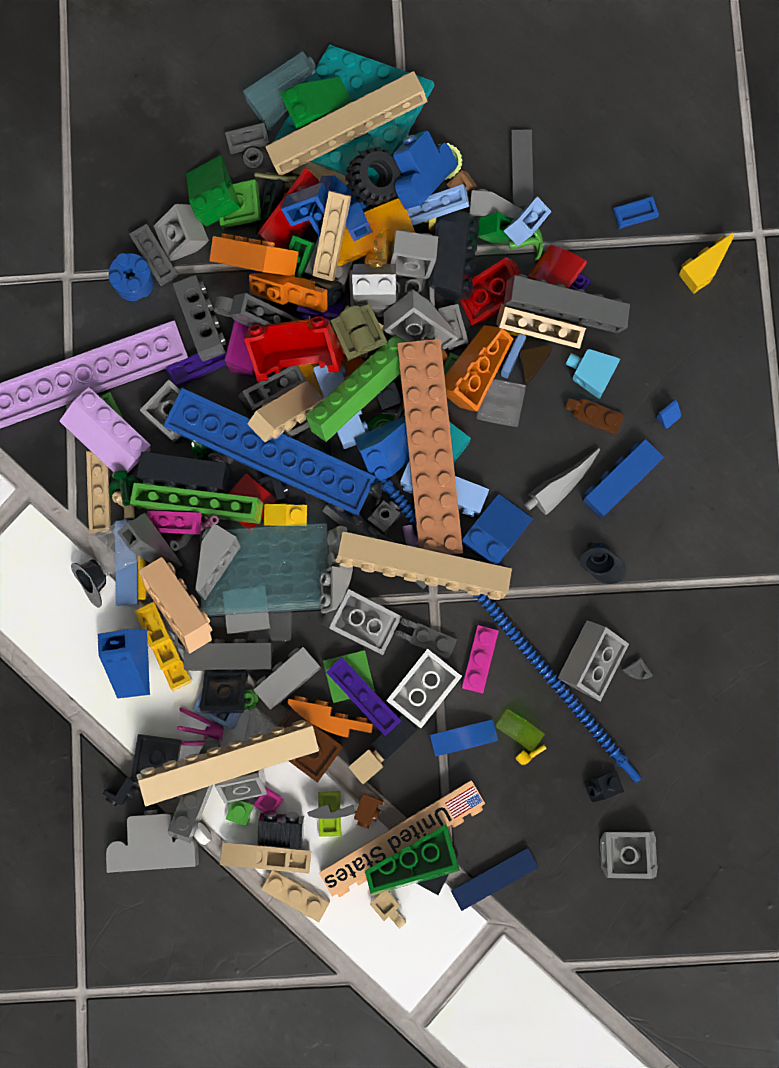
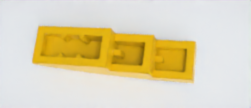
M155 602L135 610L142 630H147L148 644L154 652L170 689L175 691L192 683L188 671L184 670L182 657Z

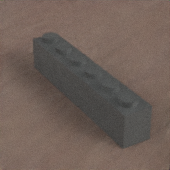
M522 274L514 275L506 282L503 305L614 333L627 329L630 304L623 303L621 299H607L601 294H588L582 289H568L562 284H548L542 279H528L527 276Z

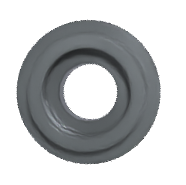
M248 148L243 154V161L250 168L259 167L263 162V154L257 148ZM251 157H257L254 161L250 160Z

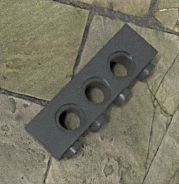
M196 275L173 283L202 362L225 354L223 345L227 343L223 333L218 334L217 328L220 325L216 315H211L210 311L214 309L210 299H205L204 294L207 293L203 281L199 282ZM211 333L209 336L204 337L205 334Z

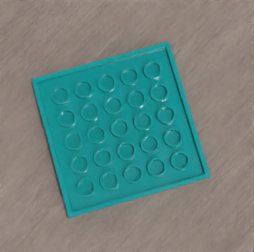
M329 45L308 82L340 77L352 102L364 95L382 88L385 84H389L403 75L409 74V72ZM417 76L427 99L435 86L434 82ZM424 104L310 162L346 176L348 174L346 168L350 166V161L367 149L379 147L381 151L384 149L388 150V154L391 155L401 146L402 140L406 138ZM290 114L274 141L280 140L293 131H297ZM369 167V179L378 187L380 177L373 168Z

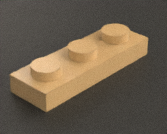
M274 870L271 871L261 889L318 923L330 904V901Z

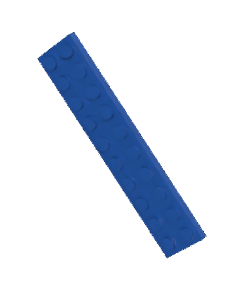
M181 388L163 425L164 428L356 516L359 515L370 492V486L373 485L376 476L284 434H281L277 439L271 438L264 442L248 425L249 418Z

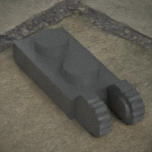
M404 618L400 619L399 622L402 625L415 630L412 636L400 630H396L394 635L409 641L412 645L424 650L428 649L433 654L449 660L457 639L422 624H416Z

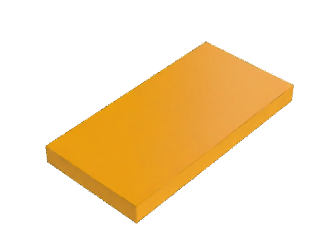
M399 198L364 212L373 233L353 241L345 225L338 267L390 246L396 230H408L411 233H415L407 209L404 208Z

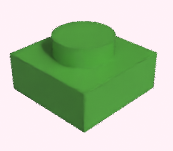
M242 800L231 802L226 820L247 826L254 807L253 804Z

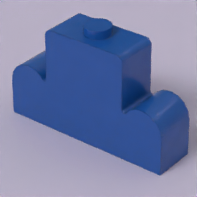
M428 131L404 138L402 140L403 144L393 153V157L403 177L396 180L395 189L405 209L422 205L458 165L449 145L443 143L435 146Z

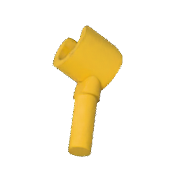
M543 744L529 754L523 750L516 757V760L521 765H525L537 754L546 750V747Z

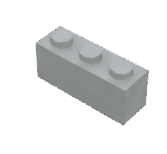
M304 647L294 649L288 655L290 659L284 664L279 662L272 669L273 673L268 678L263 676L255 683L257 686L254 689L255 693L270 710L273 711L321 669Z

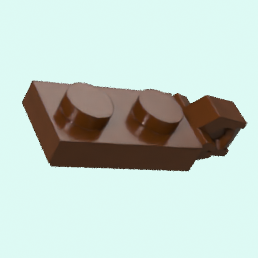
M568 398L565 409L574 412L573 416L578 421L615 436L624 418L623 414L586 399L580 398L577 401Z

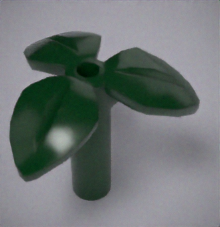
M184 437L191 445L194 455H197L193 459L205 460L206 455L211 456L214 450Z
M115 471L112 477L117 481L111 482L109 496L112 498L114 492L121 491L122 504L129 506L131 499L128 486L133 488L134 483L143 484V482L134 475L126 478L127 471Z

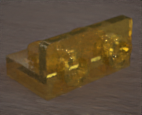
M381 229L379 235L376 236V240H374V251H368L365 264H370V267H383V264H387L390 256V229Z

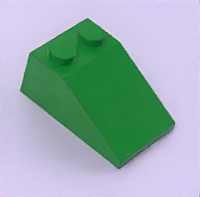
M340 77L297 84L280 93L297 130L325 117L330 112L344 107L348 103H352Z
M221 155L186 173L188 195L195 218L206 227L220 220V218L241 209Z

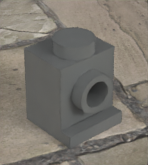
M383 500L368 518V523L377 527L382 534L386 535L399 519L400 512L398 510L400 508L392 501L386 503ZM386 511L389 513V517L383 518L381 514Z

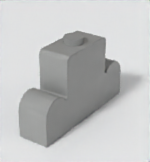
M146 810L144 815H135L127 818L128 841L119 840L112 842L108 846L106 851L107 873L195 867L199 865L198 843L194 837L191 843L169 835L168 828L174 813L158 814V810Z

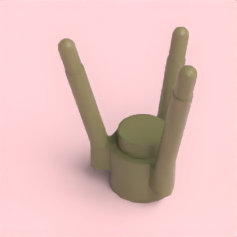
M266 172V174L254 173L255 177L285 181V190H290L299 177L285 174L280 176L278 173ZM283 193L281 199H283L287 193Z

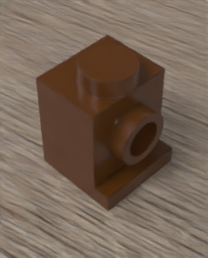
M363 793L354 819L358 821L357 825L369 829L371 822L377 821L381 811L377 806H382L384 801Z

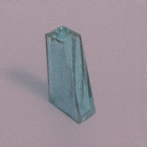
M303 51L243 90L245 101L261 123L265 124L267 131L287 111L280 93L297 84L308 82L315 73L314 68L316 65L310 56L307 58Z

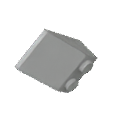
M414 290L410 291L384 312V331L391 336L397 335L407 342L440 339L441 349H446L459 339V335L434 306Z
M213 524L211 528L208 527L202 536L203 540L195 590L203 600H206L241 548L236 536L216 524Z
M347 589L337 609L326 613L321 625L383 655L402 616Z

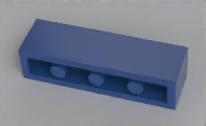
M646 439L641 444L636 442L629 449L631 454L627 458L622 456L614 464L616 468L612 472L606 471L600 477L601 483L597 487L592 485L584 493L586 497L583 502L600 519L664 458Z

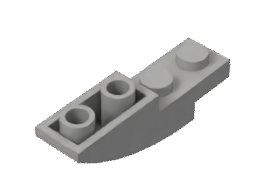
M338 526L329 530L327 537L329 544L327 563L329 568L322 570L320 576L321 613H328L337 609L346 594L351 580L353 567L346 568L341 566L340 563L335 562L342 532H347V527Z

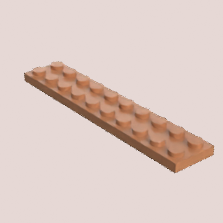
M433 339L397 343L419 548L448 555L463 553L441 340Z

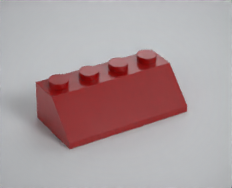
M307 168L303 170L258 232L261 245L262 241L275 243L277 248L288 249L292 236L304 237L305 230L309 224L312 225L308 220L291 226L281 210L287 195L319 183V180Z

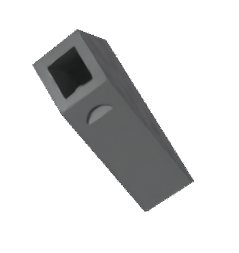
M145 513L127 523L117 532L131 551L148 562L152 563L163 557L165 562H170L175 570L182 566V563Z

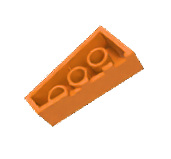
M222 233L221 237L213 236L209 261L295 277L298 251L277 248L275 243L262 241L261 245V240L235 236L234 240V235Z
M484 325L444 376L447 398L459 408L478 412L514 338L503 328Z

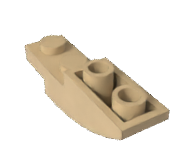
M222 842L220 865L309 874L312 851Z

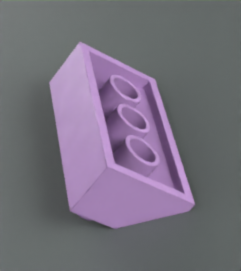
M90 387L84 390L72 402L60 419V423L113 472L124 470L128 473L140 461L141 452H149L151 450V445Z

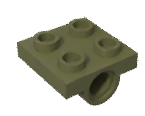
M370 303L362 307H350L344 310L339 317L330 320L347 360L387 344V340Z

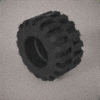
M379 147L370 148L350 161V166L346 168L348 174L345 176V181L349 182L346 185L347 189H351L352 192L350 194L352 197H357V202L361 203L364 201L366 206H377L397 195L395 183L397 179L401 178L400 175L402 173L393 157V153L389 155L388 150L384 149L381 151ZM369 167L378 173L380 187L375 186L370 181L368 176Z

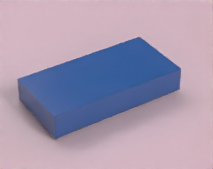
M653 196L613 208L619 229L655 219L659 216Z

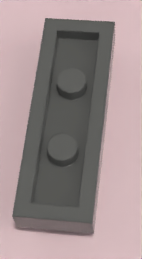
M147 224L129 234L160 286L178 277L177 272Z

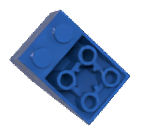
M125 629L98 634V656L117 699L150 695L147 630Z

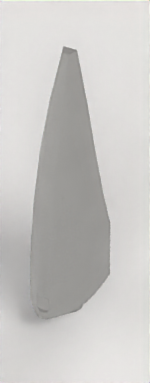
M600 448L595 449L559 475L544 481L528 495L531 499L525 503L526 508L531 510L534 506H537L540 511L547 515L581 480L599 453Z

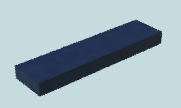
M527 847L450 891L460 910L463 911L539 867Z

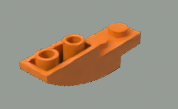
M251 273L249 275L251 295L283 305L291 302L319 312L327 310V290L316 287L314 281L279 274Z
M295 696L294 700L288 699V704L300 716L325 731L348 738L351 729L372 733L373 724H369L370 719L357 717L356 721L349 720L348 715L335 713V717L331 716L333 708L328 707L329 702L316 700L315 704L307 703V698Z

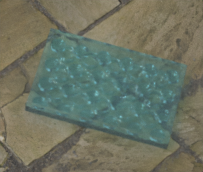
M327 523L226 530L236 536L241 548L206 600L201 598L202 611L207 616L321 609L320 576L322 570L329 568L327 563L329 555ZM201 531L199 534L200 551L203 540L202 536L205 531Z

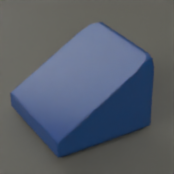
M673 400L656 416V419L665 429L669 428L681 417L678 402Z

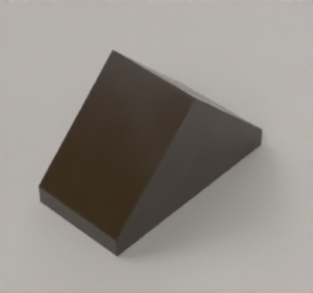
M548 345L520 350L518 357L524 385L528 386L551 354L553 347Z

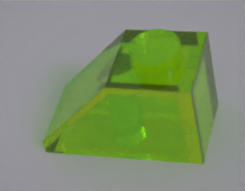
M509 709L505 711L495 725L497 729L529 752L534 751L545 735Z

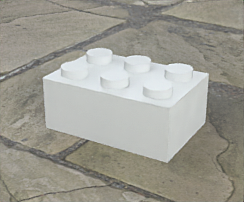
M427 649L386 701L419 728H422L462 676Z

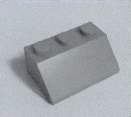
M587 620L558 679L601 702L629 643L607 627Z

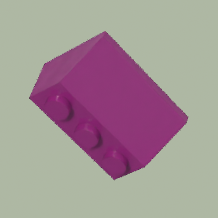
M235 321L225 362L231 373L255 378V371L244 341L245 334L250 327Z

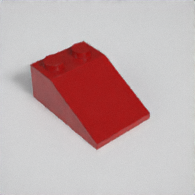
M505 257L472 279L473 290L471 291L470 299L460 300L472 326L499 314L501 304H504L506 282L514 275L521 274L515 261Z

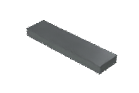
M512 130V203L521 209H525L533 201L532 130Z

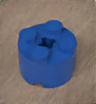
M122 253L110 265L109 281L123 299L138 301V299L147 297L152 292L155 283L154 276L149 265L141 256Z

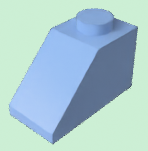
M537 196L512 220L504 232L519 246L533 235L551 213V210Z

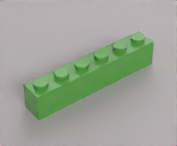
M394 335L387 341V344L378 349L306 415L311 431L327 442L400 374L397 343L407 341Z
M134 483L130 504L138 509L202 513L201 517L211 518L212 516H217L219 519L260 524L263 502L255 497Z

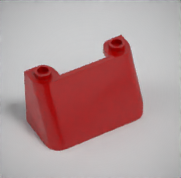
M322 316L276 324L252 325L244 337L258 382L268 381V374L273 371L279 374L281 368L319 363L320 368H324L326 365L329 373L340 371L344 355L343 349L329 320Z

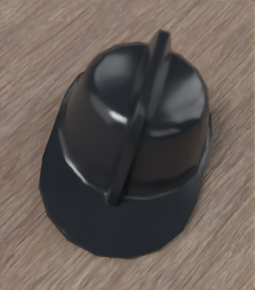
M588 543L586 551L579 560L581 567L602 583L615 584L622 581L627 572L624 562L613 553L607 544Z
M94 559L81 565L72 563L71 570L81 584L88 599L95 607L100 608L102 599L99 592L106 585L104 570Z

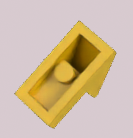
M264 504V525L307 526V505Z

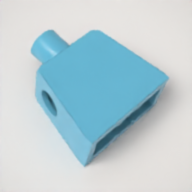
M587 349L583 358L571 353L566 365L576 369L573 381L600 399L620 359Z

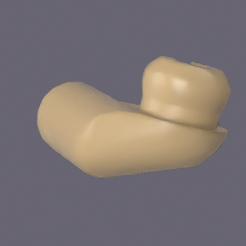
M121 491L114 492L112 499L124 508V519H135V506L132 504L124 506L122 504Z

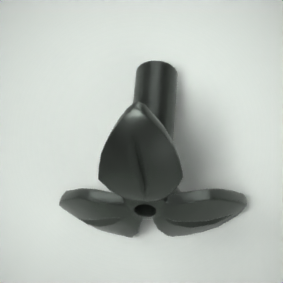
M382 480L370 486L371 489L368 495H372L375 498L371 511H374L381 502Z

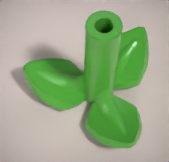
M538 228L531 237L519 246L513 241H509L510 250L535 245L537 248L535 260H538L543 251V238L540 229Z

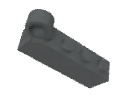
M247 293L234 295L233 299L219 296L214 307V312L217 314L232 317L233 320L248 327L256 324L268 325L300 320Z
M175 634L176 645L184 650V670L273 669V644L268 643V639H255V643H246V639H234L233 643H225V640L214 639L212 643H206L189 654Z
M207 737L198 755L207 753V750L210 748L220 747L221 741ZM213 785L181 796L168 828V833L171 837L191 843Z

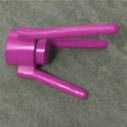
M182 707L179 708V711L210 725V727L206 726L205 730L177 726V730L204 735L203 739L211 737L222 741L224 727H219L220 723L208 720ZM206 740L183 741L182 745H204Z

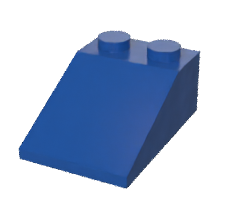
M405 416L354 438L367 473L376 476L374 483L393 476L409 462Z
M498 494L462 539V546L485 563L499 565L533 518Z

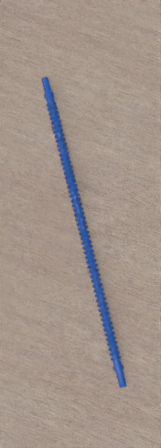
M383 479V491L390 495V499H394V503H397L398 507L402 508L401 512L406 513L405 517H409V522H413V527H416L415 508H411L412 504H408V499H404V495L399 494L400 490L395 489L391 480ZM484 594L473 595V597L478 598L477 602H482V607H486L485 611L490 612L489 616H494L493 620L498 621L497 625L502 626L501 630H505L506 635H510V640L513 639L515 641L514 645L517 644L519 646L518 650L522 649V654L527 655L526 659L531 660L530 664L535 665L534 669H539L538 673L543 674L542 678L547 679L546 683H551V688L556 689L555 693L560 694L559 698L562 697L564 699L563 703H568L567 707L572 708L571 712L576 713L575 717H580V722L585 723L584 727L589 728L588 732L593 733L592 737H597L596 741L602 743L600 746L606 748L605 752L608 751L610 753L609 757L613 756L618 767H622L630 778L637 783L642 777L628 762V757L619 751L620 747H615L616 743L610 741L612 738L606 736L607 732L603 733V728L598 727L599 723L594 722L595 718H590V713H586V708L581 707L582 703L577 702L578 698H573L574 694L569 693L570 689L565 688L566 684H561V680L557 679V674L552 673L553 669L548 668L549 664L545 665V660L540 659L541 655L536 654L537 650H532L533 646H529V641L523 639L524 635L521 636L519 634L520 631H516V626L511 625L512 621L509 622L507 620L508 616H503L504 612L499 611L500 607L495 606L496 602H491L492 599Z

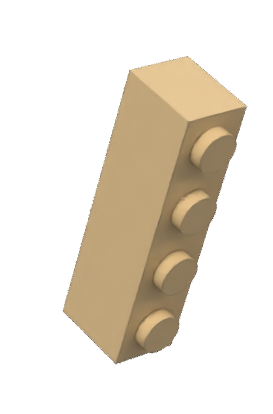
M501 304L496 325L499 328L580 349L586 329L582 325Z
M305 381L258 409L248 422V425L264 442L271 438L277 439L284 430L288 432L297 422L301 424L307 419L306 415L324 398L308 381Z

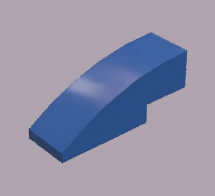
M493 720L430 735L435 757L498 741Z

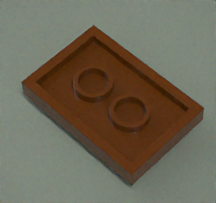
M291 708L277 727L287 728L293 726L292 724L296 721L305 720L306 722L307 720ZM310 723L314 729L319 751L289 760V762L318 783L344 747Z

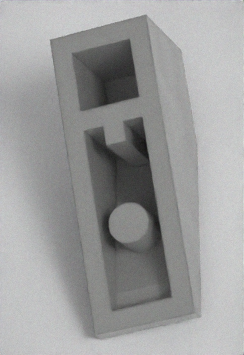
M485 189L472 190L470 214L478 222L480 217L495 212H500L514 219L523 211L493 192H488Z

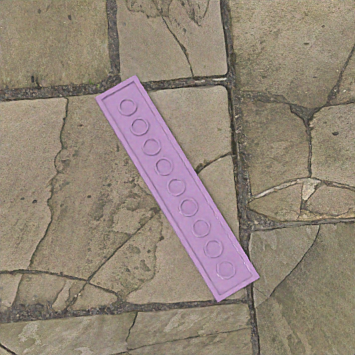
M175 320L0 383V428L72 403L88 387L97 394L161 371L188 358Z

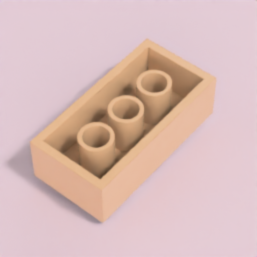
M163 557L139 570L146 591L189 654L212 640L210 635L212 628L209 625L210 620L204 611H199L197 600L192 594L188 595L186 591L187 586L181 578L177 579L175 576L176 571L170 562L166 563Z

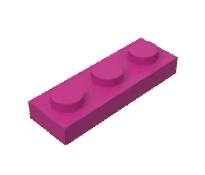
M147 511L148 518L160 533H201L202 513Z
M477 626L462 689L483 694L498 630Z

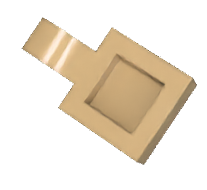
M389 891L381 893L370 903V906L383 921L390 917L399 929L406 924V920L396 911L401 905Z

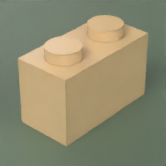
M367 750L348 768L362 784H365L384 767L382 764L384 759L376 750L374 752Z

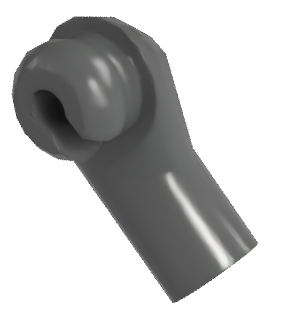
M183 534L171 541V549L177 551L185 547L193 534Z

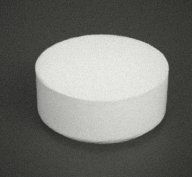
M199 822L194 836L201 844L206 845L212 840V836L207 828Z

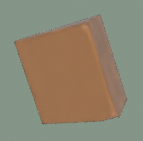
M463 170L447 183L449 188L464 184L467 194L478 187L468 172Z

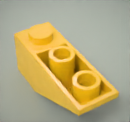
M733 233L727 237L725 235L721 236L715 241L713 247L704 248L698 253L699 256L694 260L690 258L681 265L682 269L679 276L693 294L709 284L713 279L734 237Z

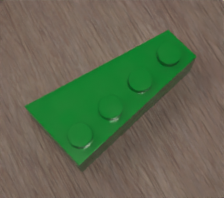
M447 824L365 870L370 894H380L460 871Z

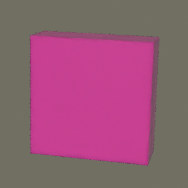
M266 787L267 795L259 796L253 804L263 813L268 810L276 811L284 800L268 787Z

